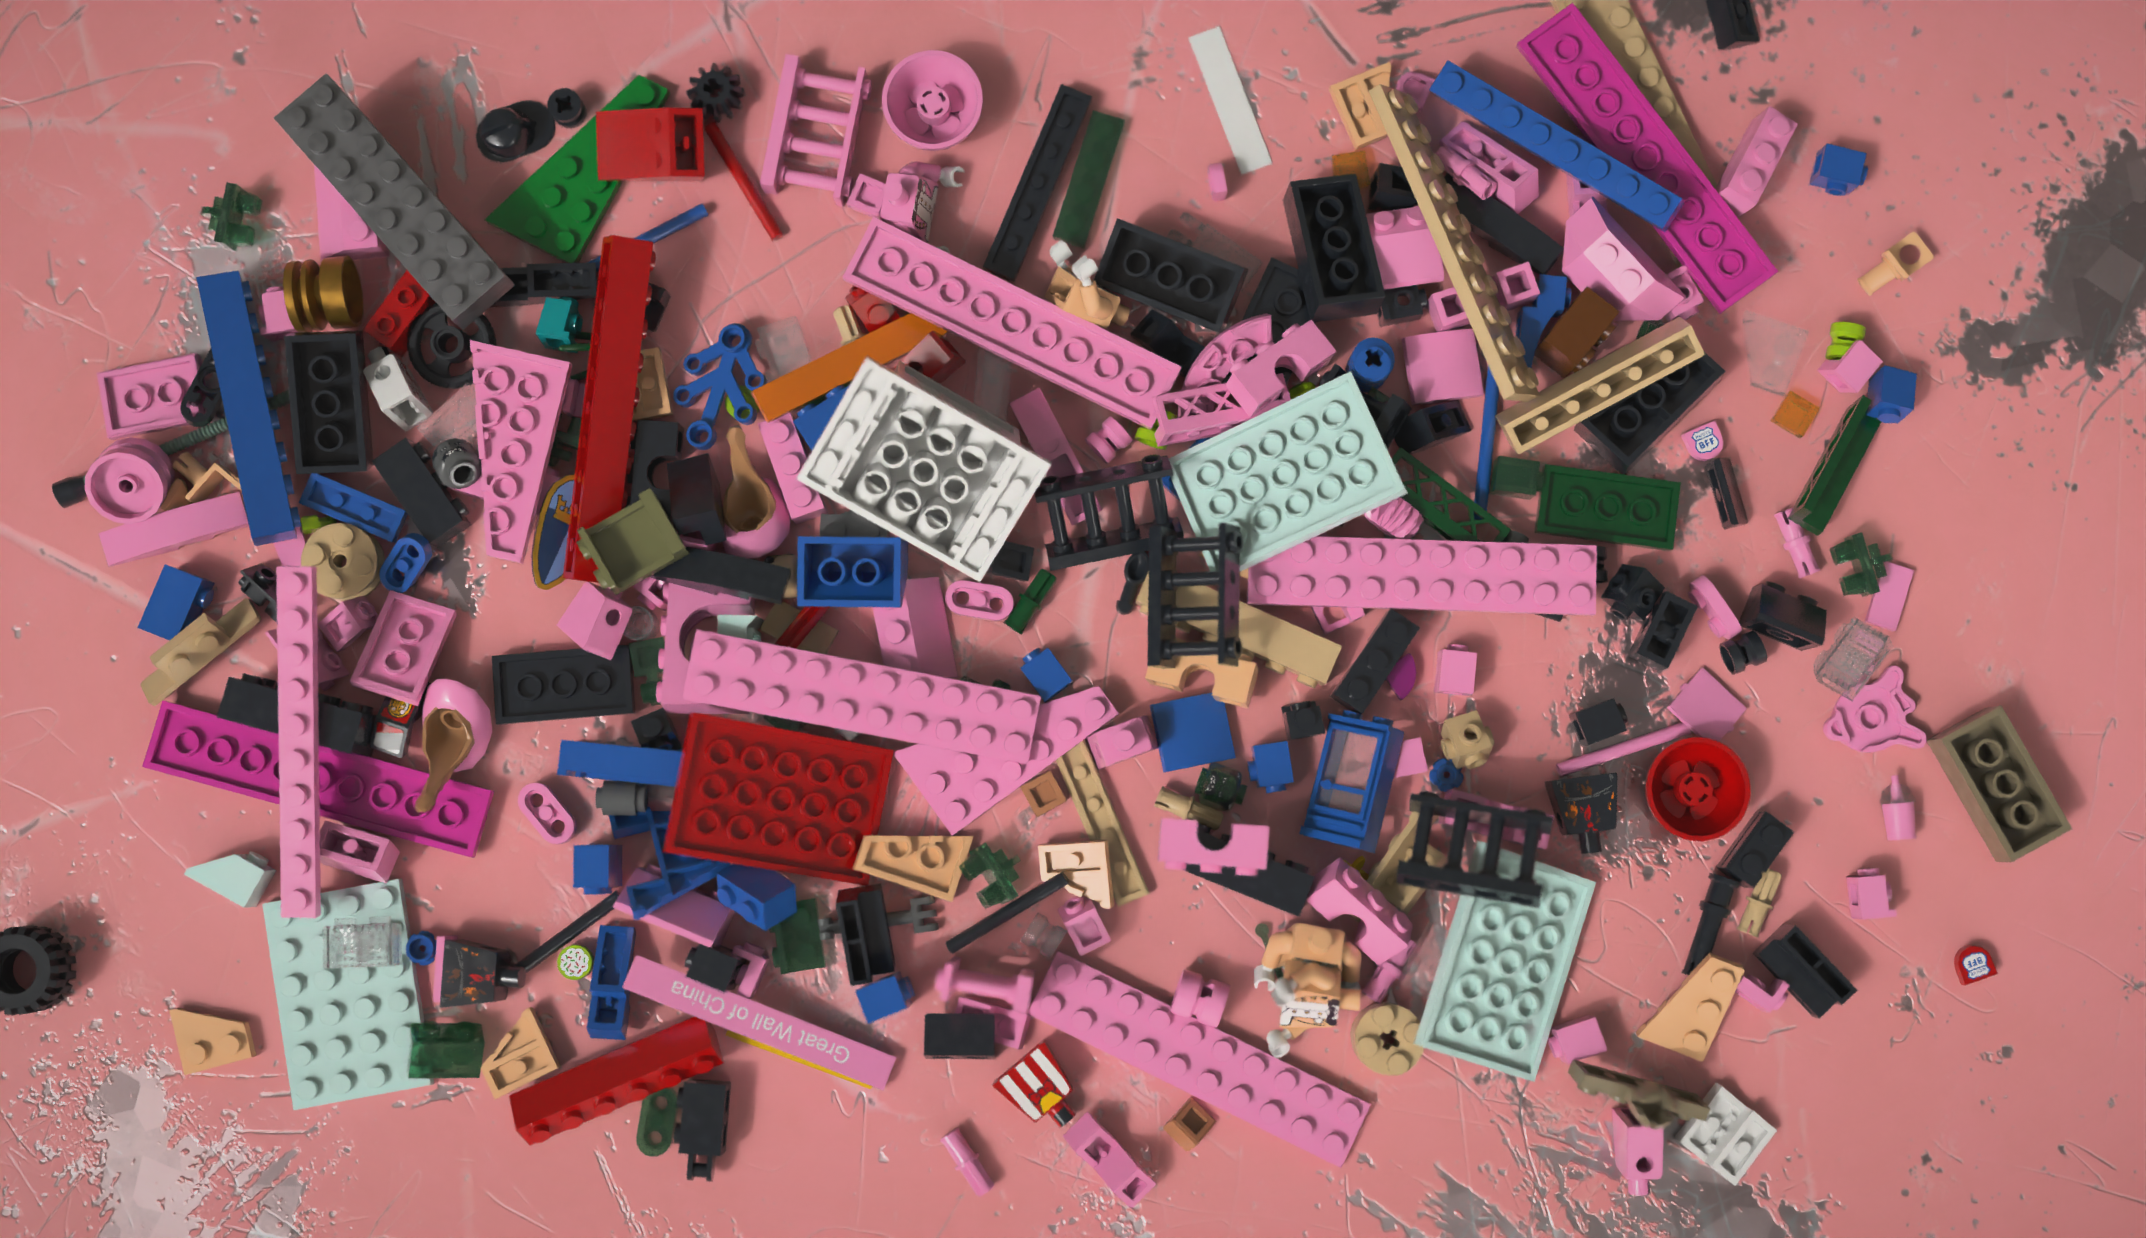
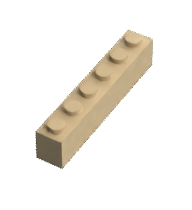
M1678 317L1540 391L1539 397L1529 402L1521 401L1495 415L1510 446L1519 455L1704 356L1705 353L1692 326L1681 317Z
M1148 574L1135 604L1141 606L1139 612L1147 616ZM1207 586L1178 587L1176 590V606H1218V591ZM1239 601V638L1242 642V654L1252 658L1255 656L1267 661L1265 667L1284 675L1285 670L1298 675L1296 681L1311 688H1316L1317 684L1323 686L1327 683L1342 648L1341 645ZM1218 620L1178 621L1176 624V628L1183 632L1189 633L1192 628L1203 633L1202 639L1204 641H1218Z

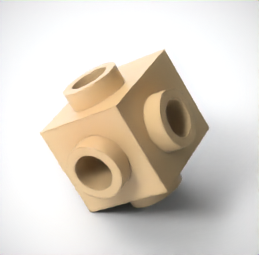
M1475 710L1444 720L1441 730L1443 738L1441 740V747L1446 759H1452L1456 769L1463 767L1474 769L1485 764L1494 746V737L1488 726L1484 727L1478 711Z

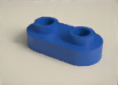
M409 533L396 542L379 572L381 583L387 590L403 593L416 583L432 557V548L428 540L418 533Z

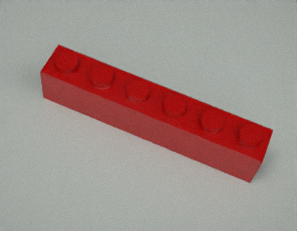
M694 1016L509 1095L515 1130L529 1146L535 1143H542L554 1135L568 1129H575L596 1117L608 1115L615 1109L629 1103L641 1101L657 1091L674 1087L681 1081L697 1074L709 1072L712 1068L724 1063L714 1027L710 1022Z

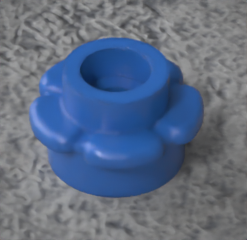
M1441 758L1434 762L1429 778L1431 783L1436 785L1440 791L1447 792L1449 789L1459 787L1463 782L1464 775L1461 773L1462 768L1456 769L1452 759ZM1444 772L1450 773L1449 778L1444 777Z
M421 931L418 935H411L406 944L408 958L413 963H420L422 966L431 964L435 960L437 940L428 931ZM421 945L426 947L424 952L420 950Z

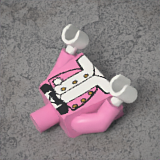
M913 161L899 170V174L889 173L883 189L884 196L880 220L928 243L939 185L936 182L940 180V183L945 187H961L963 184L956 183L953 175L955 172H964V169L961 167H944L941 169L938 165ZM939 246V247H937V248H939V249H941V250H943V251H945V252H947V253L950 254V251H949V249H948L947 247H945V246Z

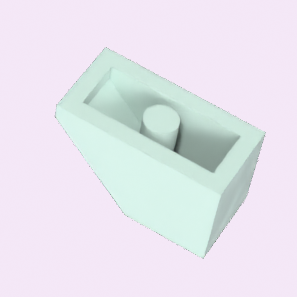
M250 851L249 854H234L187 868L184 875L243 908L257 906L277 870L267 865L269 862L267 858Z

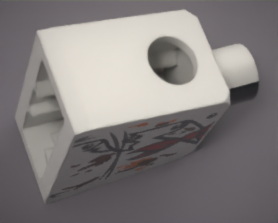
M377 347L369 352L368 358L371 365L367 366L363 373L384 414L405 432L435 416L413 374L394 354H390L386 347Z

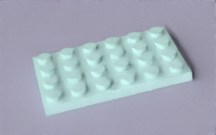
M1351 371L1169 458L1173 475L1170 477L1195 537L1219 536V523H1228L1240 527V533L1243 537V549L1240 552V571L1407 494ZM1219 550L1202 551L1209 570L1219 571Z
M1477 841L1468 872L1478 873L1483 870L1487 843ZM1501 848L1497 873L1500 874V877L1514 880L1515 877L1519 876L1522 855ZM1535 861L1533 879L1536 880L1537 884L1543 885L1539 908L1460 895L1414 1044L1535 1082L1596 882Z
M402 878L388 880L387 883L378 882L321 893V916L317 918L281 917V900L263 903L293 1110L434 1084L416 963H413L406 954V944L411 936Z

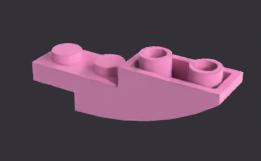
M1040 388L1009 403L1033 451L1051 461V466L1046 472L1047 477L1058 476L1061 478L1084 473ZM1081 494L1060 498L1061 505L1072 526L1085 520ZM1095 496L1098 512L1102 511V508Z

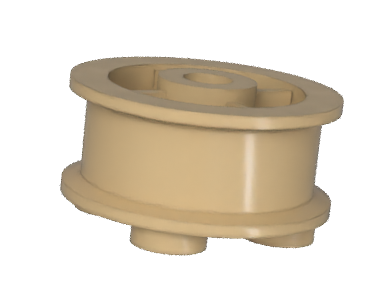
M335 523L318 529L305 543L301 555V566H317L318 593L336 600L345 601L369 595L381 582L379 572L385 562V555L380 543L370 533L350 524ZM346 558L347 563L342 567V561Z

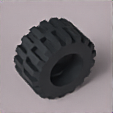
M38 926L11 927L0 932V1011H4L5 1015H22L52 1008L51 1004H58L64 999L61 993H67L71 990L73 985L69 984L68 981L76 977V971L71 970V964L76 963V957L69 956L68 951L72 950L69 942L61 943L64 936L59 932L51 933V928ZM23 950L32 956L36 964L35 980L27 990L17 983L13 974L14 961Z

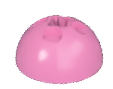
M927 50L906 57L893 68L883 87L882 108L890 128L905 143L921 150L938 151L959 144L974 130L982 112L983 94L977 75L965 61L948 52ZM941 109L943 110L940 114L935 115V113H938Z

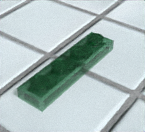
M1093 110L1053 232L1054 240H1063L1067 244L1085 249L1121 138L1125 120Z

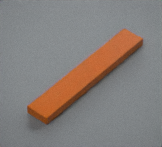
M909 313L753 390L751 395L768 424L826 395L839 385L844 386L852 382L866 356L882 365H886L907 355L932 330L943 336L946 335L947 331Z

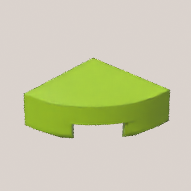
M317 515L302 516L301 518L303 534L314 533L324 526L337 523V519L330 516L318 518Z

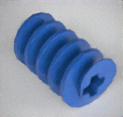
M1375 337L1366 338L1354 348L1347 361L1346 373L1352 372L1360 391L1364 393L1374 392L1383 385L1393 370L1395 363L1394 352L1384 340Z

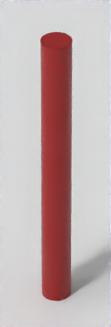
M716 122L707 124L704 130L772 241L780 239L784 235L720 128Z

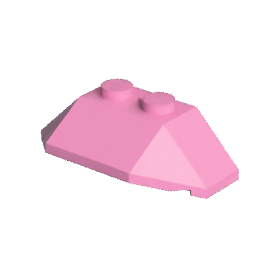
M1594 197L1590 198L1566 221L1562 272L1581 292L1586 287H1589L1620 311L1613 321L1660 320L1686 297Z

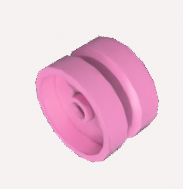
M133 437L116 440L105 448L90 466L85 476V492L90 504L100 515L113 522L134 524L147 520L158 511L175 480V470L172 468L173 465L170 457L160 446L146 439Z

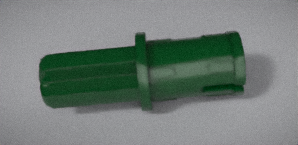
M1041 569L1025 593L1018 595L1021 599L1003 623L1022 635L1023 630L1036 611L1042 610L1040 605L1057 582V578L1047 570Z

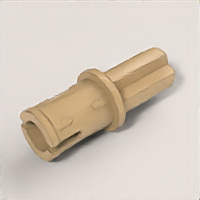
M850 305L841 306L834 311L833 315L843 339L841 346L866 335V333L861 332L853 308Z
M1162 786L1154 807L1182 817V820L1198 821V823L1210 827L1212 830L1219 829L1224 815L1216 809L1194 801V796L1189 798Z
M1769 868L1766 872L1761 873L1762 878L1753 889L1751 897H1746V900H1749L1740 924L1737 926V930L1746 933L1750 922L1753 920L1748 934L1757 938L1768 910H1773V906L1770 905L1782 878L1779 872Z

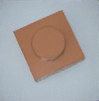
M1051 771L1020 787L1036 817L1067 801Z

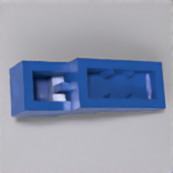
M1540 274L1536 279L1540 291L1539 296L1532 303V307L1523 306L1517 313L1515 336L1519 338L1524 346L1525 355H1523L1527 367L1531 369L1535 350L1545 326L1551 317L1558 318L1564 311V308H1569L1571 288H1566L1567 277Z
M600 925L589 990L592 997L586 1029L590 1038L626 1040L630 1014V991L622 987L633 962L636 938L635 927Z

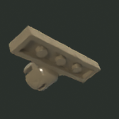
M1572 1060L1568 1073L1576 1081L1577 1087L1581 1091L1591 1095H1597L1598 1092L1608 1094L1610 1098L1617 1102L1628 1104L1630 1112L1646 1128L1650 1126L1651 1129L1658 1130L1668 1126L1674 1119L1669 1111L1677 1118L1685 1121H1691V1118L1706 1121L1711 1109L1697 1094L1658 1082L1648 1081L1576 1060Z

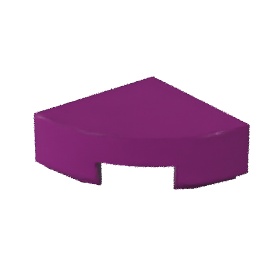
M1410 653L1398 660L1386 678L1387 683L1400 701L1412 690L1416 679V666Z

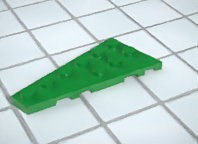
M638 75L600 111L663 108L671 93L667 88ZM596 115L484 220L565 263H579L623 182L598 181Z

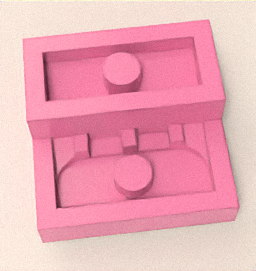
M1473 329L1427 333L1401 339L1412 405L1442 403L1447 400L1478 398L1484 395Z

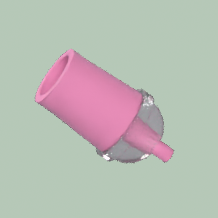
M1898 775L1891 776L1892 784L1883 789L1881 799H1879V803L1882 804L1887 840L1915 839L1914 802H1916V798L1908 786L1899 784Z

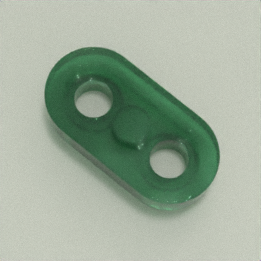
M671 1087L650 1094L642 1100L636 1143L639 1150L647 1156H660L673 1143L678 1108L677 1093ZM658 1096H663L667 1099L668 1104L666 1108L662 1109L657 1106L656 1100ZM653 1131L661 1134L662 1140L660 1143H654L651 1140L650 1136Z

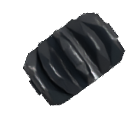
M712 63L710 72L707 73L703 67H699L698 71L701 77H690L689 82L694 88L687 90L688 98L693 100L690 104L691 108H703L704 120L713 115L715 122L719 123L721 121V114L724 113L729 119H732L734 115L731 108L742 109L743 106L738 99L745 96L744 88L739 86L742 82L741 78L737 74L731 75L732 71L728 66H725L719 72L717 64ZM714 89H720L722 93L718 91V97H711L710 93L714 95Z

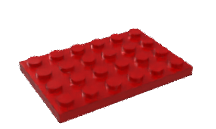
M690 712L663 851L867 886L869 885L870 875L854 870L853 866L863 836H878L894 750Z

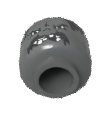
M459 438L448 439L439 444L434 450L432 456L433 468L446 486L453 489H463L471 486L479 479L482 472L481 460L472 444L466 440Z

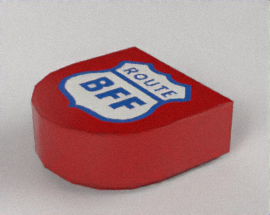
M1974 945L1964 946L1955 954L1954 967L1961 985L1966 986L1998 974L1992 957L1982 947Z

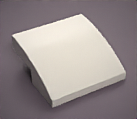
M1715 1083L1703 1099L1711 1108L1706 1121L1691 1118V1121L1685 1122L1674 1138L1736 1186L1777 1130L1755 1111L1745 1106L1724 1087Z

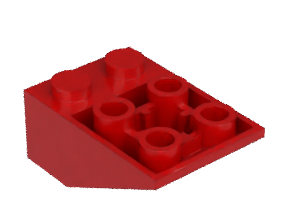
M668 107L596 111L598 181L700 182L705 177L703 108Z

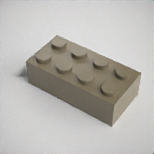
M2002 706L1984 708L1927 740L1996 862H2013L2072 829Z

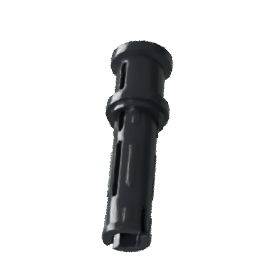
M1709 873L1708 878L1711 882L1705 900H1701L1699 904L1700 910L1703 912L1681 973L1689 975L1709 953H1712L1722 920L1730 916L1731 910L1729 905L1735 888L1740 886L1739 882Z

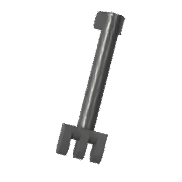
M934 896L910 899L911 910L887 913L889 927L913 923L914 934L939 930L938 923L924 925L923 919L937 916L936 909L922 911V904L930 905L935 903ZM832 917L817 919L820 929V940L833 939L835 934H841L839 920H833Z

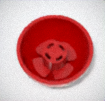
M1691 737L1670 744L1656 756L1647 773L1645 793L1651 813L1664 829L1686 840L1709 841L1724 836L1739 824L1750 802L1751 786L1746 767L1733 750L1723 743L1710 738Z

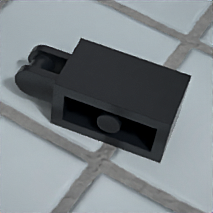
M689 1079L684 1082V1087H679L677 1108L682 1109L681 1122H677L675 1125L674 1143L679 1144L680 1154H688L687 1180L701 1177L706 1178L707 1182H712L716 1156H721L726 1152L731 1092L730 1081ZM697 1155H707V1163H696Z

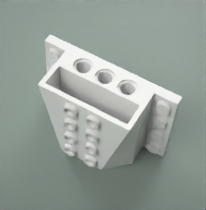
M866 356L799 472L797 480L980 582L1051 466V461L1021 445L1019 429L903 362L899 361L895 371H892Z

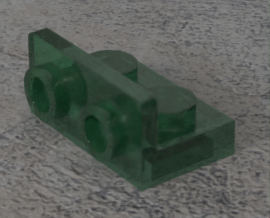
M816 898L796 901L797 912L769 929V932L775 933L777 947H772V958L774 967H780L781 975L826 967L823 940H820L819 935L820 929L817 920L819 919Z
M426 1021L410 1024L411 1044L407 1066L408 1078H480V1067L482 1065L485 1044L481 1024L468 1021L459 1023Z

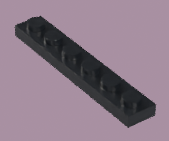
M1063 84L1060 85L983 265V270L1015 283L1092 102V96Z

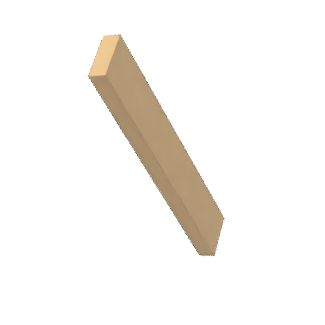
M1083 740L1058 758L1056 762L1089 840H1108L1113 896L1119 907L1150 893L1086 742Z

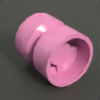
M1183 969L1174 993L1170 1012L1186 1018L1194 1014L1198 1022L1216 1028L1228 998L1230 985L1215 979L1205 982L1202 975Z

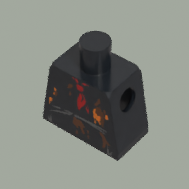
M1617 772L1545 782L1560 833L1562 835L1578 834L1581 854L1602 852L1599 831L1616 829Z
M464 939L445 940L440 1007L445 1008L506 1000L508 987L522 988L526 979L525 968L510 966V952L508 950Z

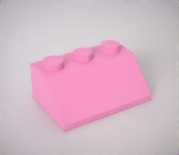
M314 165L321 262L324 258L347 255L353 260L390 257L388 247Z
M939 577L907 579L901 608L873 607L883 665L941 677L957 678V668Z
M648 864L647 868L637 867L618 896L613 908L633 916L626 887L662 878L660 867ZM698 887L640 919L712 948L722 944L735 911L725 907L719 901L716 890H712L709 895L697 890Z

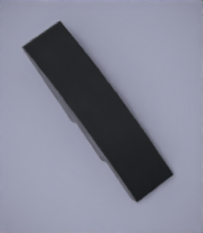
M1448 172L1444 176L1446 183L1450 184L1457 194L1458 201L1456 206L1460 214L1467 218L1471 226V232L1486 239L1489 247L1520 264L1529 262L1532 271L1539 275H1546L1564 252V248L1491 196L1488 199L1486 198V200H1482L1468 187L1455 183L1453 176Z
M596 262L526 264L527 267L501 268L515 286L490 307L544 304L546 297L556 299L570 297L575 300L595 298L597 292Z
M686 547L689 552L688 555L650 576V578L714 595L720 592L746 600L753 597L782 605L791 576V569L730 554Z

